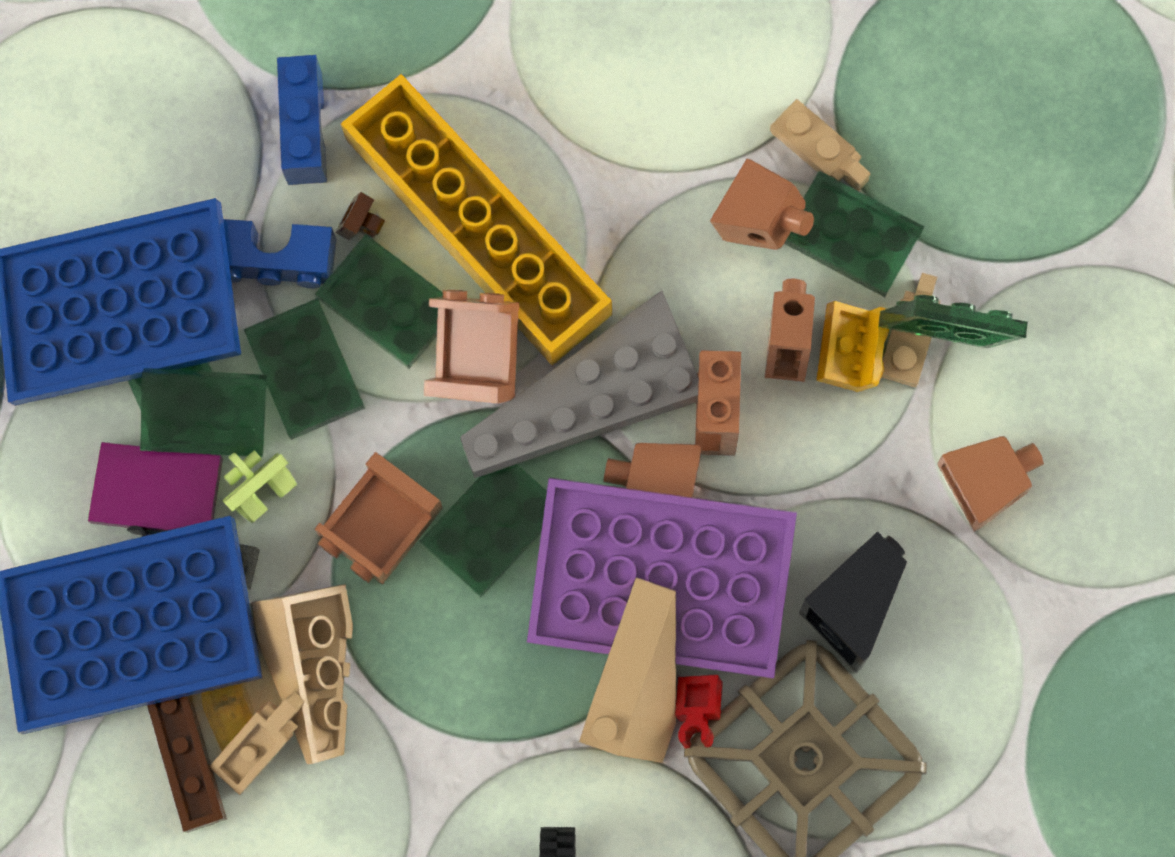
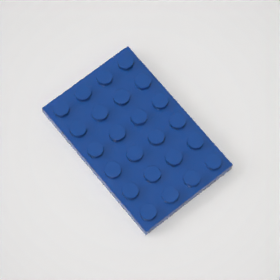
M213 198L0 249V333L8 403L14 406L241 355L221 202Z
M232 516L0 571V614L18 733L28 734L263 678L236 522Z

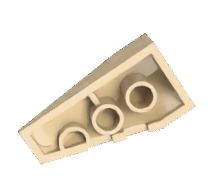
M636 577L579 742L618 756L663 763L676 725V590Z
M346 584L251 602L258 643L281 701L283 702L294 691L306 702L291 719L298 726L294 733L306 763L314 764L344 755L347 704L343 700L344 677H349L350 663L345 662L347 639H352L353 630Z

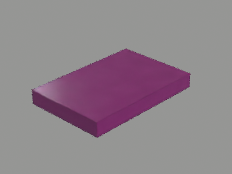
M101 442L88 522L124 528L139 526L144 530L164 532L213 520L223 458L221 455Z

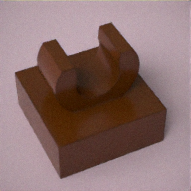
M362 192L357 194L352 199L335 233L347 240L353 238L358 231L371 238L378 235L385 220L368 212L375 199Z

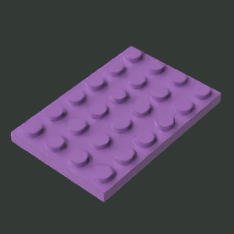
M550 477L547 486L527 643L609 654L635 579L638 577L676 590V664L774 678L797 512Z

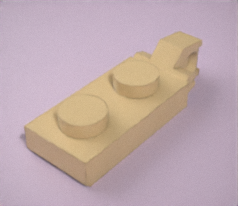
M798 99L770 126V131L774 136L827 181L831 179L838 183L843 179L857 192L869 181L871 173L858 162L862 156L855 151V148Z
M922 273L916 292L905 291L904 297L899 303L882 359L884 362V372L881 378L917 387L940 312L938 310L940 301L931 298L937 280L936 276Z
M294 691L278 708L270 701L265 707L260 708L209 766L210 769L235 792L241 795L294 735L293 732L298 726L291 719L306 702Z

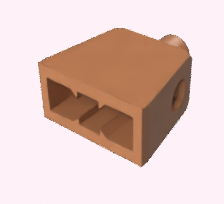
M746 159L710 222L724 241L777 250L784 245L791 232L806 236L812 229L814 216L812 213L804 211L806 202L794 184L753 160Z
M795 278L786 279L783 281L782 291L774 292L765 378L805 382L811 352L815 297L811 294H806L807 284L803 280Z
M1005 436L947 452L941 456L937 463L974 532L1026 495L1032 487V483L1026 473L1044 464L1042 455L1035 444L1031 443L1014 452Z
M635 444L632 462L608 458L603 482L626 486V488L693 497L702 446Z

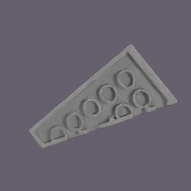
M660 291L511 401L463 434L460 439L474 479L698 402L699 378L663 291Z

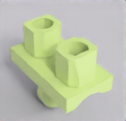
M254 450L242 460L234 452L228 458L235 467L224 478L231 486L243 476L246 480L222 501L232 512L236 510L241 516L253 523L268 510L255 495L259 488L267 483L278 497L282 498L297 483L290 471L285 467L288 462L281 454L276 453L253 473L251 469L262 460L258 453Z

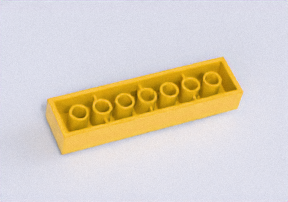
M402 74L341 123L346 141L485 293L504 294V301L519 302L518 329L552 366L612 316V300Z

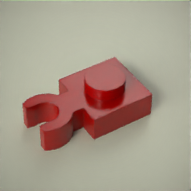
M719 675L678 677L675 716L680 722H684L679 728L678 738L685 749L690 748L691 737L698 732H701V742L705 747H711L713 744L714 735L708 726V720H720L723 681Z

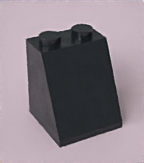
M878 531L804 599L799 612L856 673L862 669L872 652L907 564V561L902 557L905 555V551L901 545L889 535L884 538Z

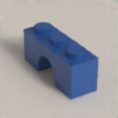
M317 56L277 57L282 172L288 185L326 183V146L321 127V109H324L323 80Z
M223 219L232 283L241 282L242 278L257 279V282L270 286L280 285L281 281L297 282L298 286L311 289L319 288L321 284L332 285L337 241L332 227L292 224L291 237L288 244L278 252L265 253L257 249L258 232L253 221Z

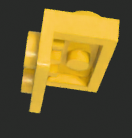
M838 301L827 303L816 381L855 392L878 386L884 372V362L882 361L884 342L889 334L887 308L878 307L869 311Z

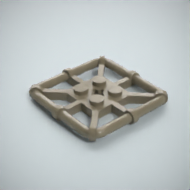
M806 640V644H800L791 649L776 662L774 678L759 677L750 686L744 684L737 691L739 695L721 710L720 720L708 721V726L712 730L715 739L749 708L753 709L772 731L752 750L705 747L701 742V732H698L690 740V748H684V757L688 758L693 772L732 816L730 821L736 828L741 826L767 857H789L753 815L756 810L777 792L797 814L795 857H806L808 814L828 796L832 798L851 820V823L813 857H839L862 835L865 837L870 835L874 831L872 826L915 789L922 775L927 774V763L923 762L922 756L915 745L878 705L880 700L873 693L869 695L830 651L821 645H817V640ZM805 661L803 705L781 723L760 698L801 662ZM816 662L822 666L857 706L835 727L831 725L814 705ZM865 715L904 760L860 757L841 735ZM801 749L804 753L812 750L816 754L813 759V764L816 767L810 771L806 767L800 770L795 766L798 760L795 755L797 750ZM705 759L751 762L770 784L744 805ZM858 770L905 773L862 813L839 789Z

